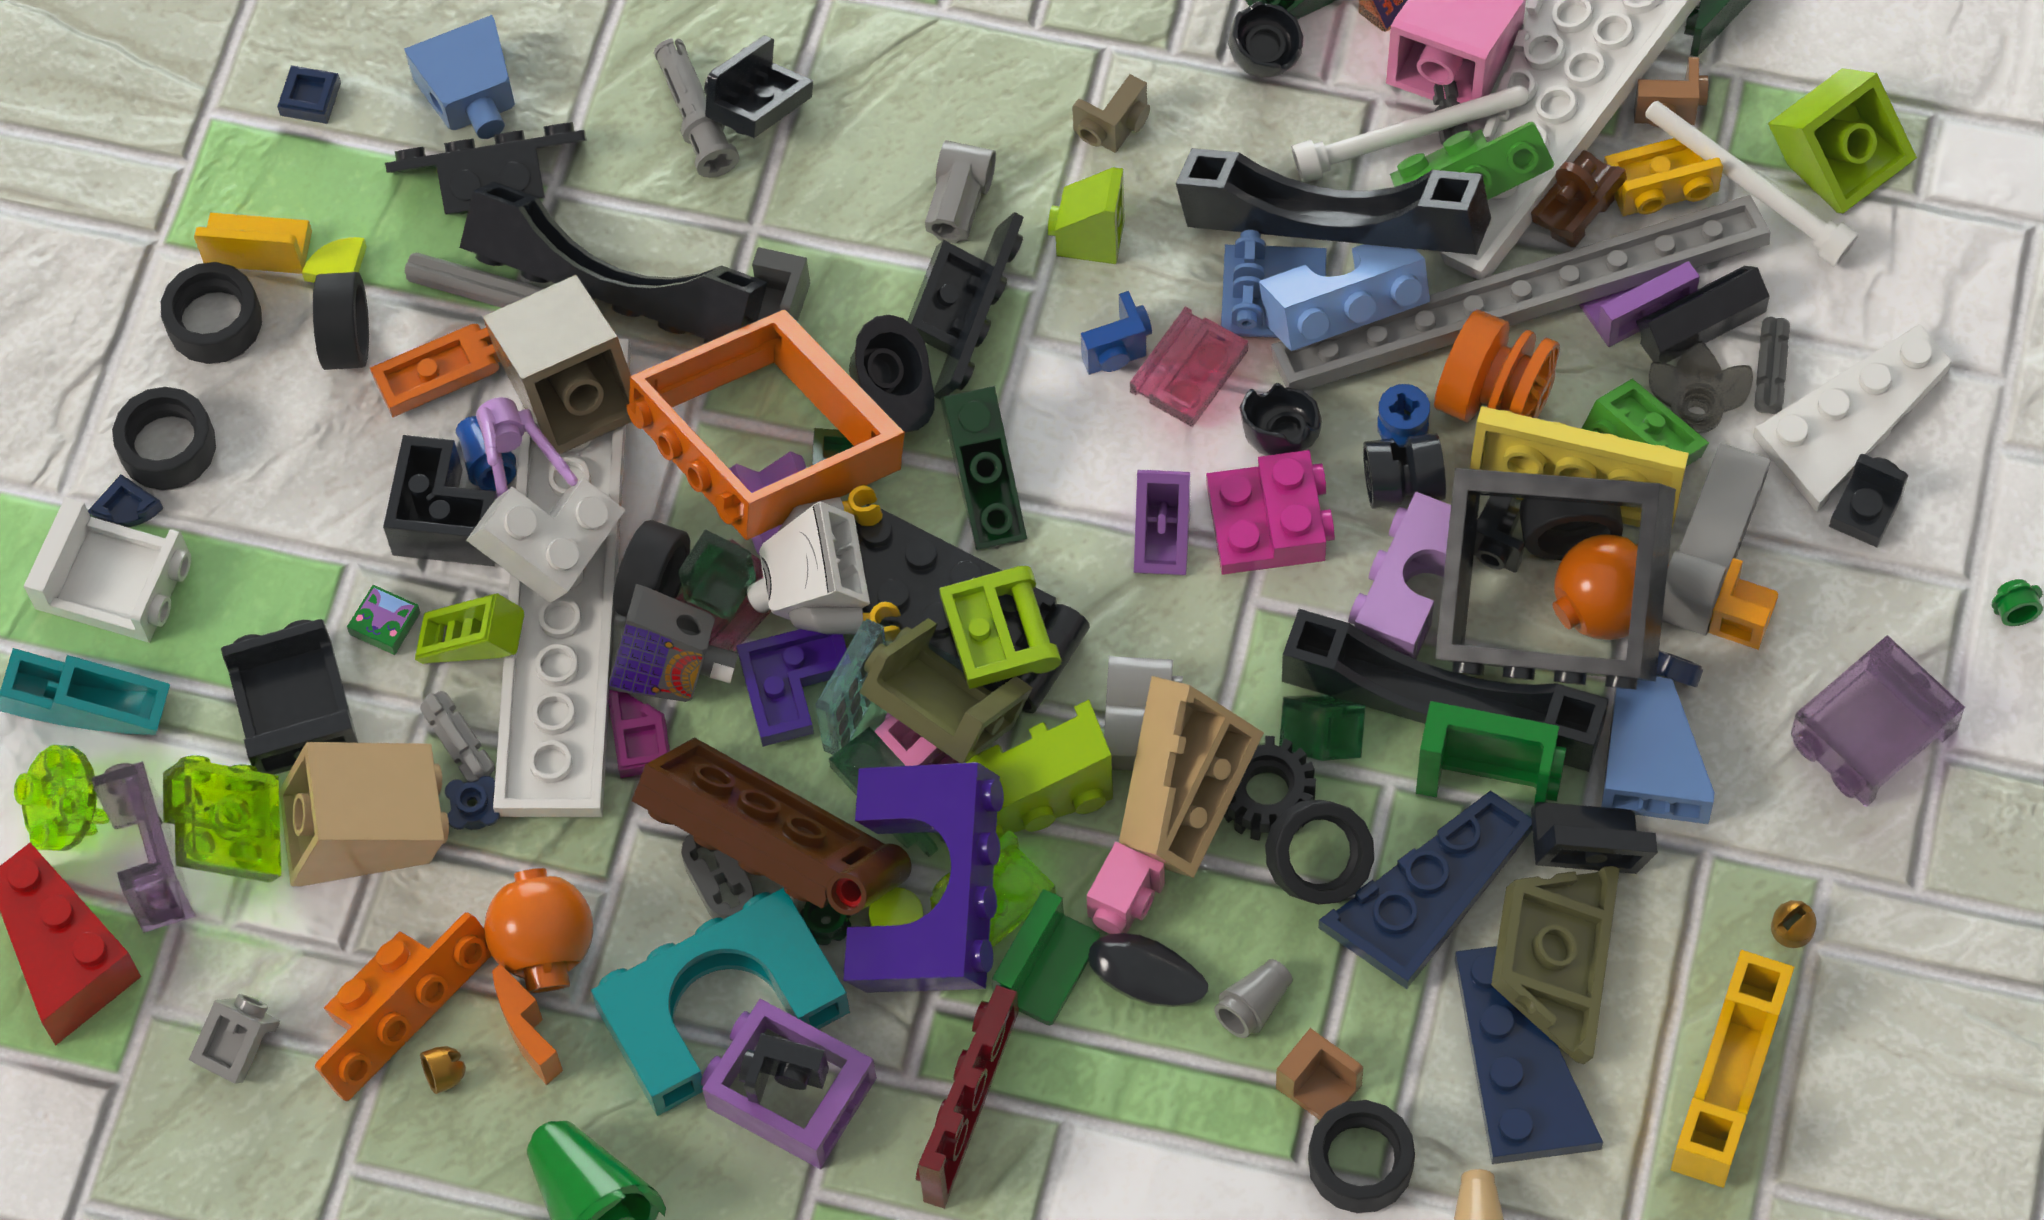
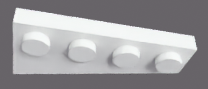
M1918 324L1757 425L1753 438L1812 508L1818 512L1829 500L1833 491L1852 476L1859 455H1868L1875 446L1877 448L1891 434L1892 428L1905 414L1908 415L1948 373L1952 360L1921 324Z

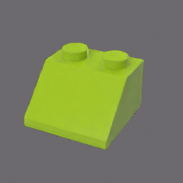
M1842 68L1768 123L1788 166L1828 205L1841 214L1845 213L1917 159L1878 74L1874 72Z

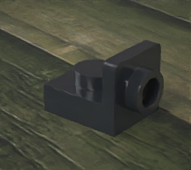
M1860 454L1855 463L1852 477L1831 517L1829 527L1874 547H1878L1903 497L1908 474L1885 458H1872L1865 454Z
M1490 496L1477 521L1474 555L1481 563L1490 568L1499 570L1505 568L1516 573L1521 565L1525 546L1523 541L1511 536L1520 518L1519 509L1515 507L1516 498Z
M761 1033L756 1049H747L739 1072V1081L744 1082L748 1101L760 1104L769 1075L775 1076V1081L788 1088L805 1090L807 1085L823 1089L829 1071L825 1050Z

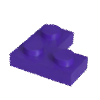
M798 629L736 645L762 747L814 734L802 687L853 674L843 634H823Z

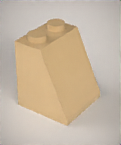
M306 742L279 789L291 886H306L430 864L441 845L447 842L449 835L448 816L446 812H441L438 796L442 788V770L439 764H434L431 744Z

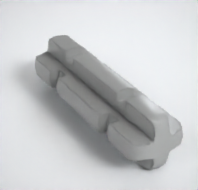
M440 691L425 697L420 710L430 725H437L433 730L454 762L457 764L459 762L462 763L458 767L467 782L478 781L482 776H490L495 769L493 761L485 750H478L482 747L481 743L461 713L458 711L453 712L456 706L449 695L444 691Z

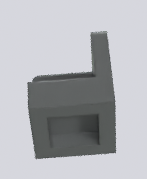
M758 247L752 263L754 277L768 282L758 320L785 309L798 322L810 286L807 258Z

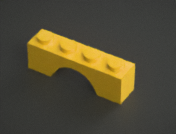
M1740 951L1708 1055L1677 1143L1671 1171L1722 1188L1725 1187L1787 994L1794 966L1748 951Z

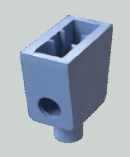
M493 15L404 48L414 82L448 129L458 130L472 124L477 136L481 139L493 138L494 135L500 134L503 131L505 123L500 113L511 109L515 102Z

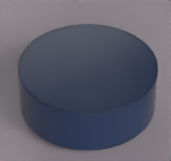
M1659 650L1657 674L1692 687H1698L1703 673L1701 665Z

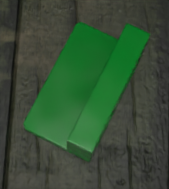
M1043 889L992 977L993 991L996 985L1017 991L1019 1012L1048 1026L1053 1025L1089 962V950L1093 942L1100 939L1099 931L1064 915L1063 898Z

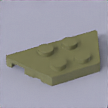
M1614 866L1603 867L1598 872L1576 875L1575 871L1558 873L1550 879H1543L1539 876L1515 879L1506 887L1491 985L1575 1062L1583 1065L1594 1057L1620 868Z

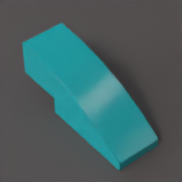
M13 648L0 689V712L81 729L124 734L156 735L170 684L67 655L65 662Z

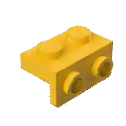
M1675 138L1604 156L1603 162L1607 165L1619 166L1626 170L1627 180L1614 194L1622 217L1635 213L1651 214L1659 211L1665 205L1684 200L1690 202L1703 200L1712 193L1719 192L1723 172L1720 158L1705 161Z

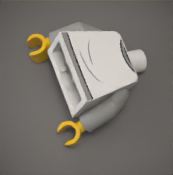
M862 485L850 492L847 501H842L840 497L798 505L793 508L778 532L765 541L760 548L759 553L764 578L749 585L747 588V596L752 607L759 613L771 610L773 614L790 620L798 629L823 634H862V629H873L878 637L882 634L884 641L895 640L901 632L899 627L891 625L886 627L880 626L881 620L885 617L901 616L895 605L890 602H881L874 606L870 613H862V608L869 605L870 601L855 520L862 526H873L882 519L883 514L880 506L872 504L877 501L874 490L866 485Z

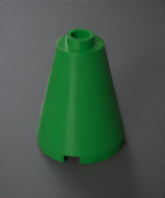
M550 1121L538 1127L532 1134L531 1141L527 1147V1156L551 1220H656L659 1212L665 1217L666 1207L658 1192L569 1121Z

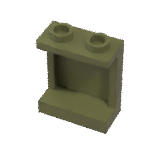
M928 618L913 629L905 627L892 643L887 646L880 644L873 650L864 665V671L868 675L859 693L957 762L966 763L1013 728L1033 687L1015 676L994 692L989 691L984 686L969 689L965 674L929 649L928 644L938 624Z

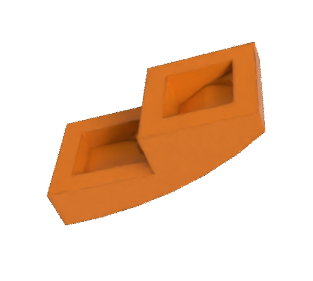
M499 964L492 970L497 997L508 1028L523 1057L542 1081L548 1085L563 1069L557 1051L534 1029L543 1020L537 1000Z

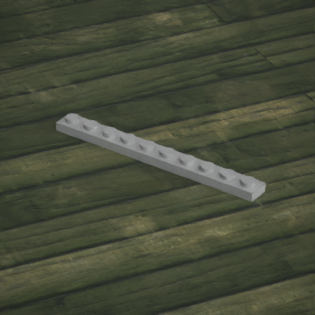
M1747 195L1431 294L1429 303L1294 351H1290L1282 341L1272 344V358L1285 387L1303 391L1452 345L1463 325L1476 309L1506 320L1512 326L1642 285L1687 261L1690 262L1693 268L1769 245L1770 230L1751 195Z

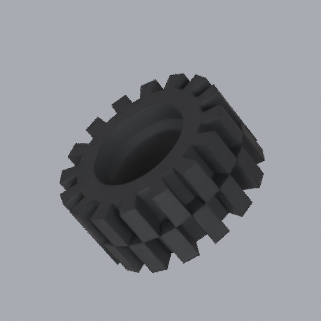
M1265 736V745L1257 746L1224 815L1228 823L1234 820V830L1241 835L1247 828L1251 830L1250 839L1260 841L1261 833H1269L1271 825L1284 810L1301 801L1315 800L1316 778H1314V766L1312 761L1306 763L1307 754L1301 748L1295 753L1292 751L1293 742L1284 738L1282 745L1277 746L1275 745V736ZM1261 773L1277 774L1287 783V795L1275 804L1257 803L1247 793L1246 786L1249 780Z

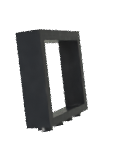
M1455 468L1435 659L1452 662V672L1472 675H1484L1485 666L1503 667L1502 677L1534 680L1535 670L1554 672L1553 682L1586 685L1587 675L1606 677L1605 687L1636 690L1637 680L1656 682L1676 489L1660 483ZM1480 495L1642 508L1626 660L1464 646Z

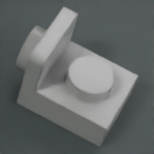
M238 994L237 998L215 1000L189 1060L234 1084L243 1083L265 1033L276 1032L280 1020L266 1014L268 1006L265 1003L247 995Z

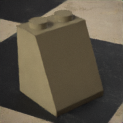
M577 275L482 316L497 357L524 408L531 411L535 424L559 455L632 422L626 406L629 404L631 374L618 337Z

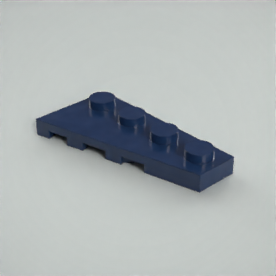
M1490 790L1437 830L1435 837L1419 849L1413 848L1397 861V865L1375 882L1372 879L1356 892L1354 898L1338 910L1332 909L1319 919L1318 928L1405 989H1408L1532 832L1531 817Z
M1497 946L1456 951L1455 965L1491 1163L1500 1164L1602 1150L1603 1140L1558 1045L1491 985Z

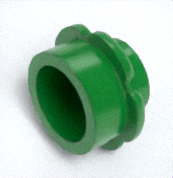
M2011 580L1998 588L1997 595L1993 598L1991 606L1994 609V613L2000 615L2004 625H2024L2033 621L2042 613L2043 606L2040 598L2043 595V591L2038 585L2031 586L2026 580Z

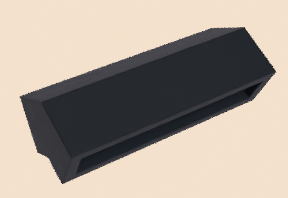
M1743 266L1637 320L1636 324L1641 333L1640 344L1658 368L1765 313L1770 296L1758 267Z

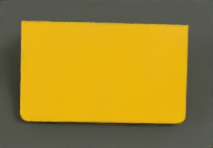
M210 212L207 227H197L194 239L203 263L218 262L234 266L236 269L302 274L307 259L312 229L309 220Z

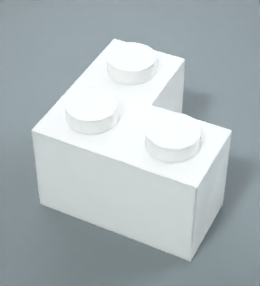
M585 478L565 491L550 514L514 487H511L494 500L466 541L547 602L552 603L571 589L625 512V509Z

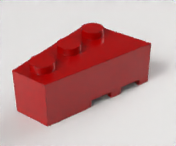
M31 842L0 865V913L41 1023L56 1046L140 979L141 975L129 952Z

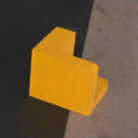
M1733 558L1714 606L1708 633L1759 650L1778 599V592L1740 579L1743 561Z

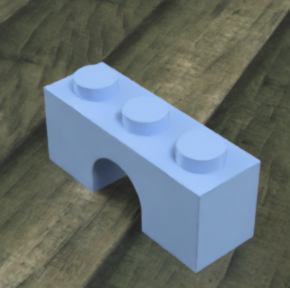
M1362 244L1352 248L1355 270L1350 273L1334 277L1320 276L1312 272L1306 265L1260 280L1265 324L1290 351H1294L1429 303L1430 295L1425 258L1416 249Z

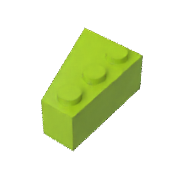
M1090 700L1074 707L1077 717L1050 730L1047 724L1042 722L1029 729L1032 739L1005 752L997 744L975 755L966 762H978L1000 776L999 781L1003 787L1004 801L1002 809L997 812L996 834L999 842L1006 835L1024 829L1030 832L1042 830L1054 823L1056 818L1074 812L1078 814L1092 813L1102 808L1106 801L1113 799L1112 755Z

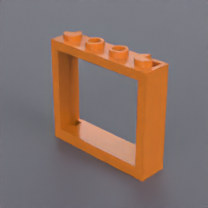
M785 309L630 376L629 404L626 406L632 423L637 428L643 429L653 439L662 456L669 461L672 460L686 475L691 487L696 492H702L716 507L720 518L726 524H731L746 541L783 524L793 508L798 505L842 497L858 486L868 485L901 470L905 432ZM775 363L854 447L751 493L672 407Z

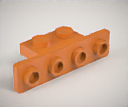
M465 912L430 948L425 947L399 931L390 941L380 947L376 955L353 979L346 982L339 989L338 994L324 1007L334 1022L348 1030L315 1064L316 1070L340 1098L349 1101L492 956L486 944L484 928L476 917Z

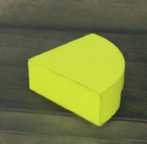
M360 237L342 238L318 249L309 258L302 270L304 281L314 283L318 274L359 272L367 248L365 239Z

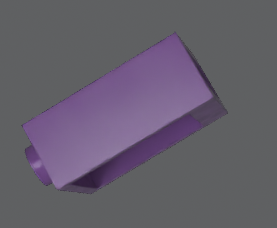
M760 998L751 1013L744 1011L739 1016L730 1034L732 1043L722 1058L715 1056L711 1060L702 1076L701 1085L704 1086L702 1090L707 1108L821 1169L877 1079L874 1059ZM767 1029L789 1041L825 1050L827 1061L841 1068L840 1073L805 1128L796 1125L758 1103L748 1101L747 1097L730 1089V1086L740 1072L747 1049L754 1050L760 1034H764Z

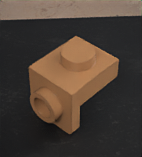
M1688 57L1685 81L1638 79L1634 104V123L1650 124L1651 126L1659 127L1645 116L1648 107L1654 101H1659L1689 124L1695 125L1698 106H1706L1708 100V75H1699V57Z

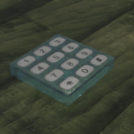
M869 619L862 622L816 702L824 751L838 758H841L872 704V701L859 693L868 675L864 671L865 662L878 645L883 644L886 646L884 626Z

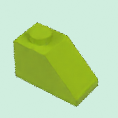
M1112 167L1063 188L1060 206H1051L1048 220V236L1056 237V256L1117 264L1125 222L1123 168Z

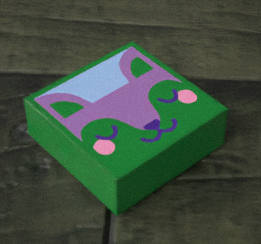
M372 585L347 625L349 635L395 655L421 612L418 604Z

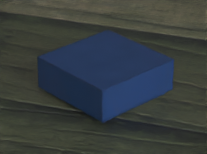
M291 65L277 106L280 116L328 124L341 85L339 74Z

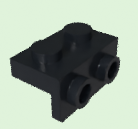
M764 35L709 73L704 85L706 94L705 117L728 126L739 134L755 138L812 98L813 80L773 63L774 39Z

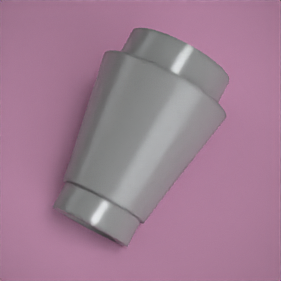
M1269 959L1264 965H1261L1221 992L1219 1003L1214 1009L1219 1022L1226 1030L1239 1038H1246L1251 1033H1259L1286 992L1287 987L1292 983L1293 979L1290 972L1280 962Z

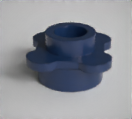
M482 776L478 781L466 783L455 779L447 784L445 795L450 800L451 811L447 816L449 825L457 830L464 828L477 830L494 825L499 820L500 813H494L493 809L495 780L492 777ZM476 799L477 804L471 807L467 805L468 801Z

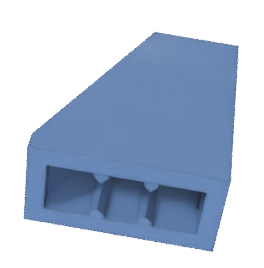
M1657 674L1656 682L1637 680L1636 690L1615 688L1601 807L1632 810L1635 815L1709 824L1715 792L1673 680L1671 678L1659 677Z

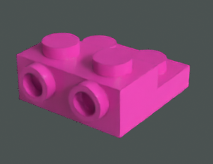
M1310 450L1258 457V467L1206 473V485L1222 575L1325 561L1326 541L1335 540L1334 524L1331 510H1320L1318 495L1326 494L1325 473L1322 463L1312 464Z

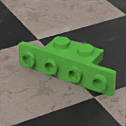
M1528 122L1490 142H1487L1481 129L1472 134L1468 130L1459 132L1449 137L1443 143V148L1427 156L1424 153H1419L1406 158L1397 166L1398 170L1391 173L1390 176L1394 187L1416 180L1431 170L1482 174L1487 200L1552 169L1554 161L1536 124Z

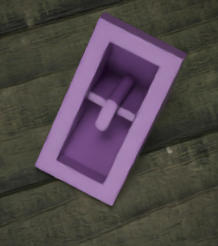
M1137 470L1134 573L1186 575L1190 521V472Z

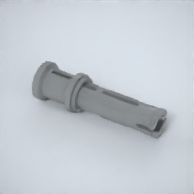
M667 39L657 45L654 55L665 75L666 82L682 115L683 121L680 131L684 141L692 145L696 154L694 164L699 175L708 178L726 174L739 161L740 157L737 149L728 143L723 132L725 125L705 117V92L688 57L684 42L681 39H676L675 42L673 39Z

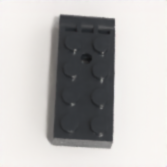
M881 509L882 519L873 526H862L855 521L870 601L869 605L862 608V613H870L878 603L890 602L898 608L901 616L885 617L881 620L880 626H897L901 631L905 627L913 629L926 619H931L938 625L928 644L929 649L964 673L940 598L939 588L1003 570ZM1036 587L1033 591L1050 643L1057 646L1062 662L1059 667L1047 673L1030 672L1017 676L1033 687L1022 708V711L1027 713L1036 712L1090 629V624L1083 615L1069 606L1057 604L1056 597ZM1008 594L998 596L1015 652L1029 648L1013 596ZM1012 678L990 683L985 686L988 688L989 691L994 692Z

